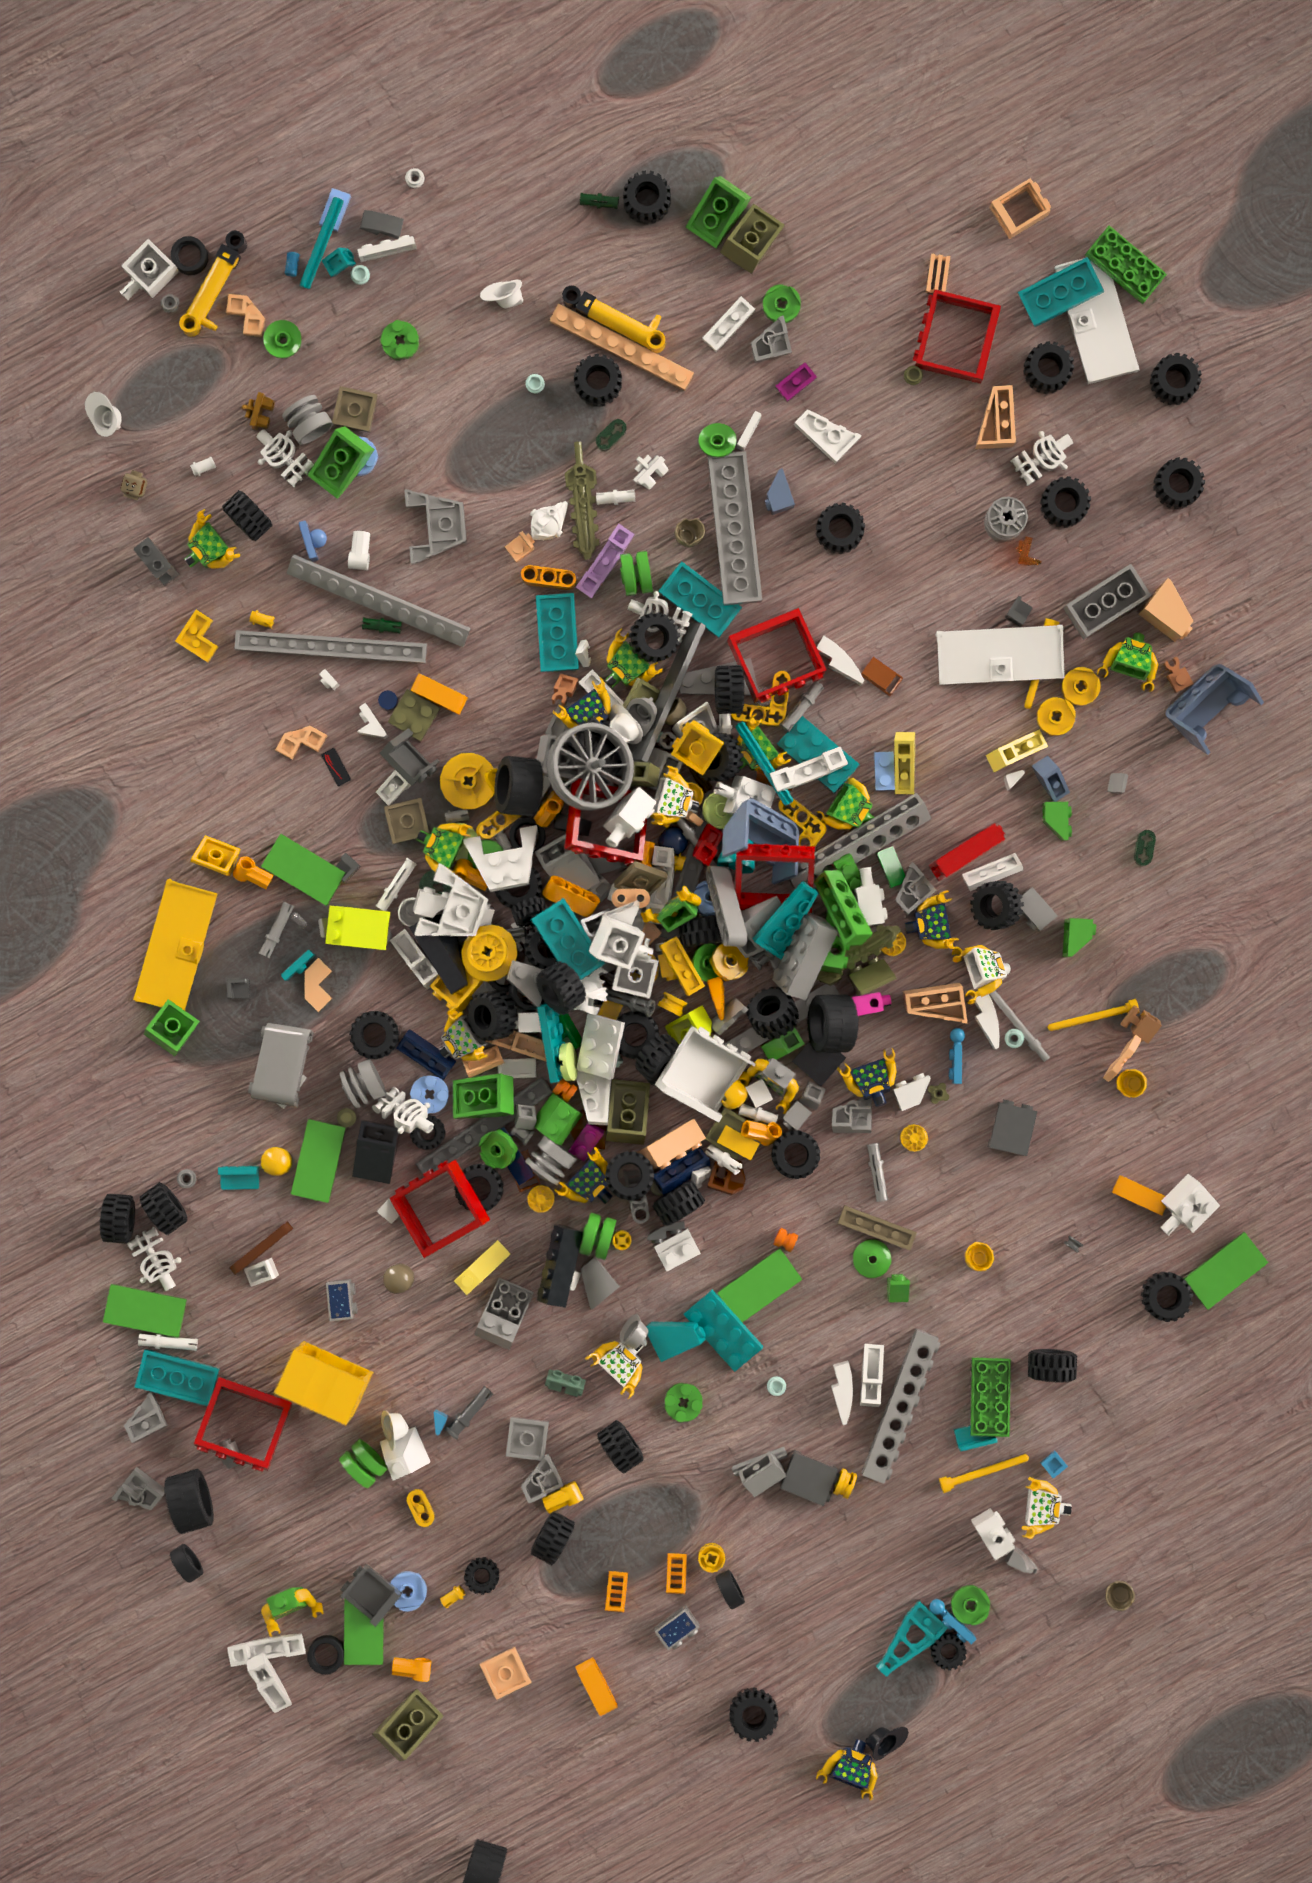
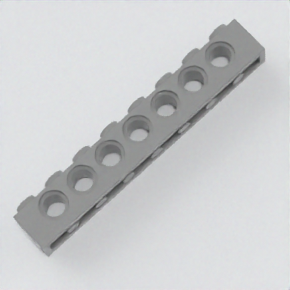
M915 793L864 823L859 828L857 827L815 852L814 880L823 871L836 870L833 862L845 854L850 853L856 864L932 819L924 801ZM798 862L797 876L789 879L794 889L802 881L807 883L808 863Z
M915 1328L861 1471L863 1476L883 1484L886 1479H890L893 1471L890 1467L893 1461H897L899 1456L898 1446L900 1443L903 1444L906 1437L904 1430L906 1425L909 1426L913 1418L911 1414L912 1409L917 1407L920 1400L918 1396L919 1390L924 1389L927 1381L924 1377L926 1372L932 1368L934 1362L931 1360L933 1353H937L940 1347L937 1336ZM921 1347L927 1348V1354L924 1357L917 1355V1351ZM915 1365L920 1366L919 1374L912 1375L910 1372L911 1368ZM906 1384H913L914 1389L910 1393H905L904 1386ZM899 1402L907 1403L904 1411L897 1410ZM893 1420L900 1421V1426L897 1429L890 1428V1423ZM886 1438L893 1439V1444L890 1447L883 1446V1441ZM878 1457H886V1463L884 1465L876 1464Z

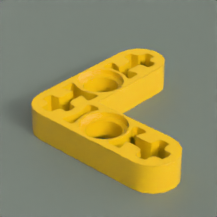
M785 671L777 672L773 678L772 688L779 685V681L776 678H780V675H784V679H787V682L790 681L789 674ZM789 692L783 695L785 700L782 704L775 703V695L771 696L769 707L744 704L742 712H747V708H750V718L753 711L761 710L763 721L760 725L780 726L779 724L786 717ZM766 711H770L769 715L771 716L779 713L782 720L780 719L778 723H775L773 718H768V722H765ZM736 714L730 715L735 721L749 722V719H745L747 715L741 714L740 717H736Z
M498 768L490 769L485 774L486 783L493 793L495 780L492 781L491 778L493 777L492 773L496 774ZM496 811L478 824L476 828L477 836H480L481 839L492 838L521 816L501 814L504 816L505 822L503 825H499L496 822V817L501 813ZM491 825L494 826L493 828H490V829L487 831L488 834H483V833H482V831L484 830L483 826H484V827H489V826H491Z
M794 798L790 806L797 809L795 812L788 808L785 810L786 806L780 799L778 804L780 811L804 830L799 836V846H801V841L805 838L810 841V846H816L826 832L825 823ZM802 811L807 814L805 822L798 820V814ZM810 822L813 823L814 825H819V824H820V827H819V829L821 830L820 833H819V832H815V833H814V830H815V829H814L811 825H808V824H809Z

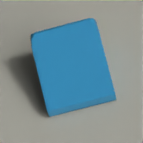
M435 1409V1433L440 1435L448 1415Z

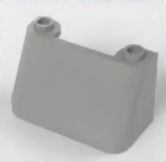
M267 1023L266 1026L262 1027L261 1037H263L255 1077L254 1081L250 1082L248 1089L252 1099L298 1108L300 1098H298L297 1091L300 1092L301 1089L300 1083L307 1051L310 1048L307 1044L312 1042L314 1035L312 1030Z

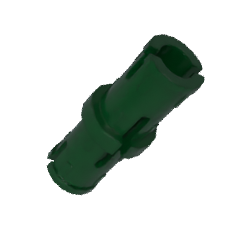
M581 193L580 205L596 206L597 209H601V207L618 209L619 197L604 196L602 193H598V195Z
M363 617L364 623H370V625L362 624L363 630L401 634L400 628H394V626L402 627L401 621L396 622L387 621L385 618L379 620Z

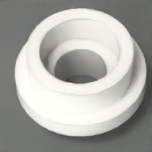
M414 168L406 173L405 180L408 186L418 188L424 183L425 178L421 170ZM417 176L419 179L414 182L412 177Z

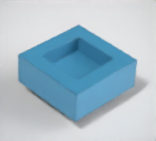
M1053 1451L1040 1462L1053 1479L1068 1467L1056 1451Z

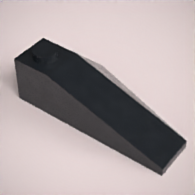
M442 914L435 915L433 918L425 917L423 919L439 924ZM418 922L409 927L413 935ZM414 935L451 995L468 985L458 936Z

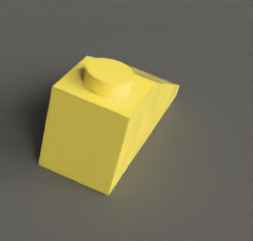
M1039 729L987 754L986 757L993 771L996 772L1048 747Z
M896 732L894 740L895 794H914L915 732Z
M497 1240L464 1270L454 1282L468 1295L510 1255V1252Z

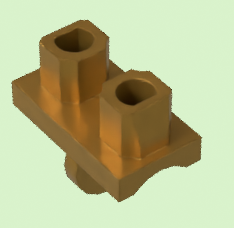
M258 392L256 402L249 399L248 405H242L241 409L246 411L245 418L250 419L251 417L250 426H252V429L269 428L270 417L262 416L263 409L273 411L275 401L266 397L264 393Z

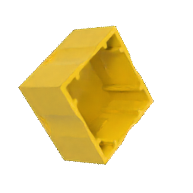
M303 1341L293 1350L274 1393L347 1425L355 1415L374 1372Z

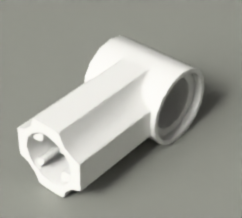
M353 531L352 549L348 557L349 569L368 570L370 533Z

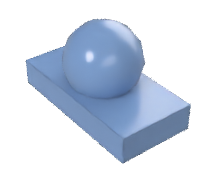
M306 520L299 522V527L308 557L312 562L317 561L318 556L315 548H321L326 544L327 535L320 529H314L310 532Z

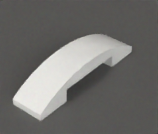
M837 747L814 759L770 773V777L777 792L828 775L848 765V762L841 747Z
M654 846L652 865H655L654 868L667 872V880L651 895L650 903L646 906V910L651 909L652 913L659 914L672 895L674 848Z
M302 1634L268 1637L227 1648L231 1667L245 1665L247 1660L263 1652L268 1659L306 1653Z

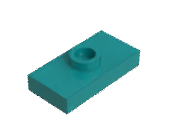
M307 950L281 974V977L288 981L296 973L301 974L307 968L306 964L316 956L314 952Z

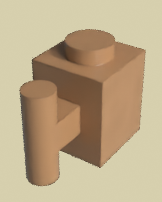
M1134 1005L1120 1024L1127 1028L1130 1023H1133L1131 1026L1132 1036L1137 1035L1141 1038V1042L1144 1041L1149 1044L1161 1028V1022L1145 1010H1143L1140 1016H1137L1140 1009Z

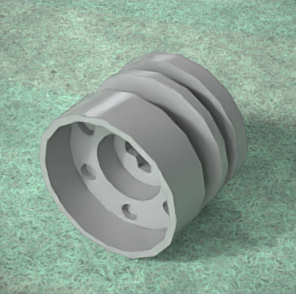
M315 395L298 400L282 414L284 421L288 422V427L295 428L293 435L300 445H305L318 439L333 426V422L327 413L320 412L323 407L318 403Z
M999 498L994 501L986 512L984 518L986 532L991 538L999 542H1009L1017 538L1026 526L1028 520L1027 509L1017 498ZM1006 514L1010 515L1008 521L1004 520Z
M371 1059L358 1063L359 1073H356L352 1067H349L350 1077L344 1070L339 1072L343 1090L356 1109L361 1107L359 1098H361L365 1105L368 1104L367 1094H370L374 1100L387 1095L384 1084Z
M544 1136L538 1144L543 1153L540 1155L533 1151L531 1154L537 1161L535 1162L528 1157L525 1162L542 1179L558 1186L560 1180L554 1175L557 1174L564 1178L565 1175L560 1170V1167L563 1166L570 1169L577 1158L561 1145L554 1143Z

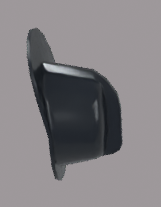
M884 1727L876 1729L865 1740L873 1752V1759L876 1761L881 1760L887 1754L902 1746L908 1737L909 1731L906 1727H898L892 1731Z

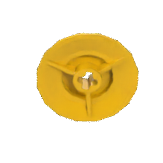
M461 753L451 758L443 767L440 775V788L445 799L453 806L464 810L477 809L485 805L494 795L485 780L486 772L494 769L492 764L483 756L475 753ZM492 773L493 777L491 778V780L494 781L496 778V774ZM466 777L469 779L473 778L472 786L464 785Z
M496 925L480 926L476 936H468L461 952L462 962L467 972L474 978L486 982L496 981L508 975L512 960L516 961L518 955L517 944L511 933L503 927ZM488 948L492 950L489 957L485 955Z

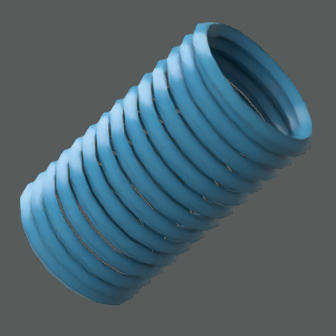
M287 252L285 275L297 276L300 256L298 253Z

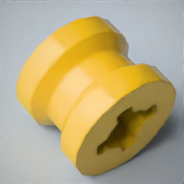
M625 1230L615 1232L612 1239L614 1247L618 1250L629 1248L632 1240L631 1235Z

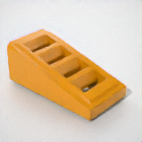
M716 977L708 980L707 984L718 1018L721 1021L724 1020V983L722 978Z
M668 1553L666 1594H686L687 1554ZM671 1560H683V1564H671ZM671 1568H682V1572H673ZM671 1576H682V1580H672ZM671 1584H682V1588H671Z
M609 1571L605 1611L625 1613L628 1573ZM612 1577L624 1578L623 1582L612 1581ZM612 1585L623 1586V1589L615 1590L611 1589ZM611 1593L622 1594V1598L611 1597ZM610 1601L621 1602V1606L610 1605Z

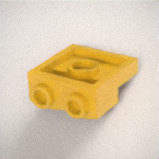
M693 720L691 723L687 722L681 730L684 733L681 739L677 737L671 746L674 748L671 755L701 775H704L724 742L710 734L709 729Z
M466 968L468 985L451 995L439 975L430 985L434 990L432 994L440 1001L442 999L448 1002L446 1006L449 1009L457 1006L456 1010L458 1012H462L470 1000H473L471 996L483 983L482 980H478L469 974Z

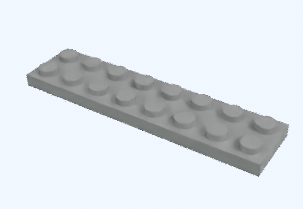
M746 451L732 452L727 456L718 458L708 456L723 604L725 606L762 602Z

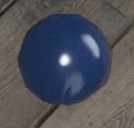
M672 826L666 828L658 838V846L674 848V856H679L686 849L688 839L682 834L683 830L681 828Z

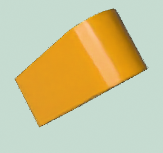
M527 565L521 571L522 580L527 585L561 590H571L576 586V576L570 570ZM528 571L535 573V577L531 580L525 578V573ZM548 573L554 575V579L551 582H546L543 579ZM565 576L573 578V582L569 585L564 584L562 580Z
M420 673L410 690L460 715L468 699L465 695Z
M554 875L551 876L542 891L543 896L554 903L564 898L573 912L584 917H590L600 903L599 897L594 893Z
M1119 1175L1112 1193L1161 1216L1163 1215L1166 1206L1161 1200L1165 1197L1164 1195Z
M592 1657L576 1665L577 1673L599 1716L601 1717L618 1708L616 1700L595 1659Z

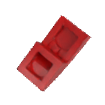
M706 824L692 856L706 866H709L718 851L716 848L723 838V833L713 825Z

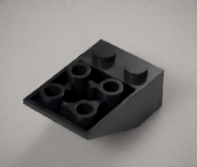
M367 1120L361 1121L352 1177L390 1184L400 1137L396 1126Z

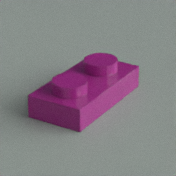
M804 362L778 383L775 388L788 402L817 379V376Z
M587 1122L570 1146L568 1152L585 1161L588 1157L587 1152L591 1153L603 1136L604 1130Z

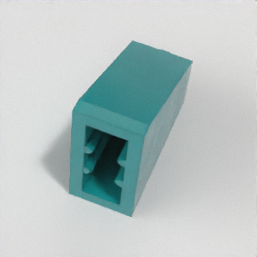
M652 1321L646 1325L649 1330L648 1337L660 1362L692 1349L706 1340L705 1332L701 1326L699 1327L697 1322Z

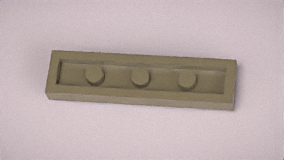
M844 1205L838 1220V1224L907 1250H911L917 1234L915 1231Z

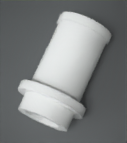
M212 457L198 463L193 462V465H190L195 476H201V473L216 468Z

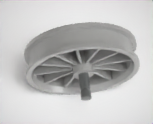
M585 723L565 731L555 740L548 754L547 773L552 788L565 803L580 810L591 811L612 805L625 795L632 782L634 763L627 743L615 730L598 723ZM584 731L586 753L573 734ZM591 732L602 735L593 755ZM568 738L581 758L562 748ZM607 738L616 748L598 759L597 757ZM618 750L622 764L605 765L604 759ZM559 753L579 763L578 766H558ZM623 767L622 779L615 778L601 770V768ZM578 769L579 773L563 784L558 770ZM581 775L583 779L575 796H573L565 786ZM600 775L619 785L613 795ZM587 780H589L590 802L579 799ZM595 781L607 800L597 803Z

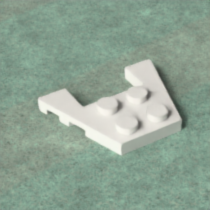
M537 825L520 828L521 848L484 854L480 836L463 839L490 892L529 884L533 862L532 857L538 833Z
M439 863L433 880L452 886L439 924L419 918L414 935L476 936L488 899Z

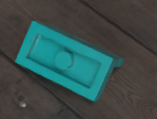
M259 1166L218 1167L222 1190L259 1189Z
M970 1425L953 1429L960 1451L998 1442L994 1436H970Z

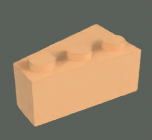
M1013 385L993 386L975 449L1008 448L1015 445Z
M960 983L903 991L905 1010L908 1014L968 1024L963 986Z
M692 1119L652 1142L647 1147L640 1149L637 1153L644 1155L650 1161L653 1169L660 1167L662 1170L671 1164V1159L676 1158L678 1160L685 1156V1151L689 1148L693 1151L702 1145L701 1141L706 1139L695 1119Z

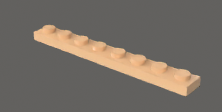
M560 304L557 305L550 318L552 324L684 391L694 375V372Z

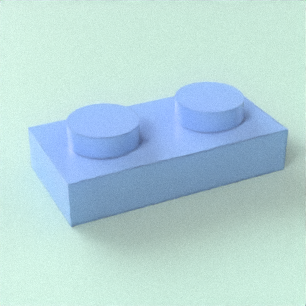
M332 188L319 224L320 226L323 225L333 198L338 197L344 201L333 229L338 232L351 195Z
M874 752L875 791L895 790L894 752Z

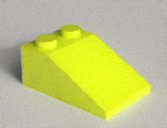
M330 906L325 944L386 950L390 912Z

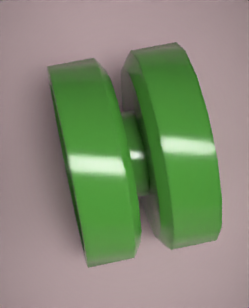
M647 550L636 553L637 564L633 565L630 553L620 554L622 566L620 571L626 597L637 594L636 583H640V589L643 594L653 593Z
M590 1213L588 1223L585 1224L583 1230L582 1245L579 1253L589 1256L593 1245H596L595 1257L606 1260L617 1220L607 1217L604 1220L603 1227L600 1228V1215Z
M358 1439L351 1446L353 1452L346 1451L339 1460L345 1470L360 1485L369 1489L376 1481L375 1475L382 1476L388 1468L382 1457L368 1443Z

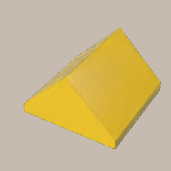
M205 835L190 862L231 877L241 849Z

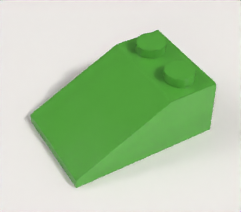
M715 177L687 223L686 228L713 247L718 248L742 215L752 197L723 177Z
M347 427L335 429L308 476L338 499L365 466L375 449Z
M499 1073L453 1080L454 1119L514 1115L512 1076Z

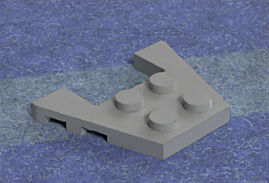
M404 490L406 508L426 506L429 545L409 546L411 565L467 542L464 504L462 502L417 493L412 490Z

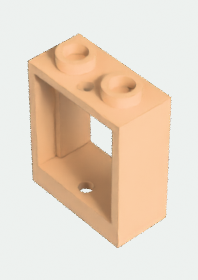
M1031 178L995 199L990 204L989 208L1009 239L1044 219L1051 211L1050 203L1046 198L1043 199L1040 194V187L1036 182L1033 183ZM1027 190L1040 213L1016 227L1003 204Z

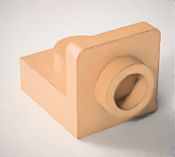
M523 531L519 533L520 535L505 546V549L516 563L535 549L533 545L535 541L529 533L525 535Z

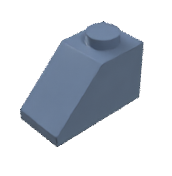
M783 468L779 469L767 493V499L764 500L767 511L771 510L772 515L792 509L795 506Z
M1048 755L1032 765L1037 779L1053 802L1070 793L1059 767Z

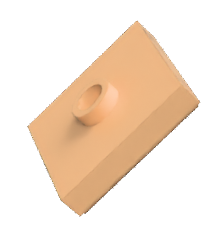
M515 1647L480 1663V1667L496 1700L531 1684L529 1675Z

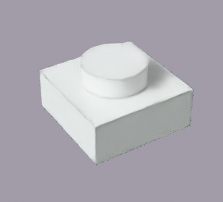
M325 669L320 673L322 677L320 681L327 689L331 687L335 690L340 686Z

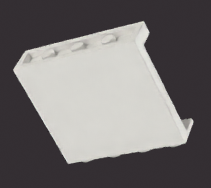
M691 1026L654 1085L671 1097L719 1122L723 1117L718 1110L722 1105L721 1100L725 1101L726 1099L724 1093L739 1079L748 1063L754 1067L756 1064L750 1060L752 1056L744 1051L739 1053L737 1052L738 1048L730 1043L727 1045L723 1044L724 1040L716 1035L713 1037L709 1036L710 1032L702 1027L697 1029Z

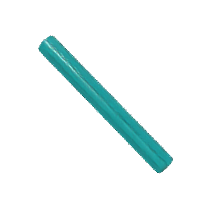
M334 197L300 281V286L306 289H310L343 206L344 201L338 197Z
M745 722L738 723L735 726L737 732L785 806L793 802L789 791L777 792L770 777V773L775 772V769Z

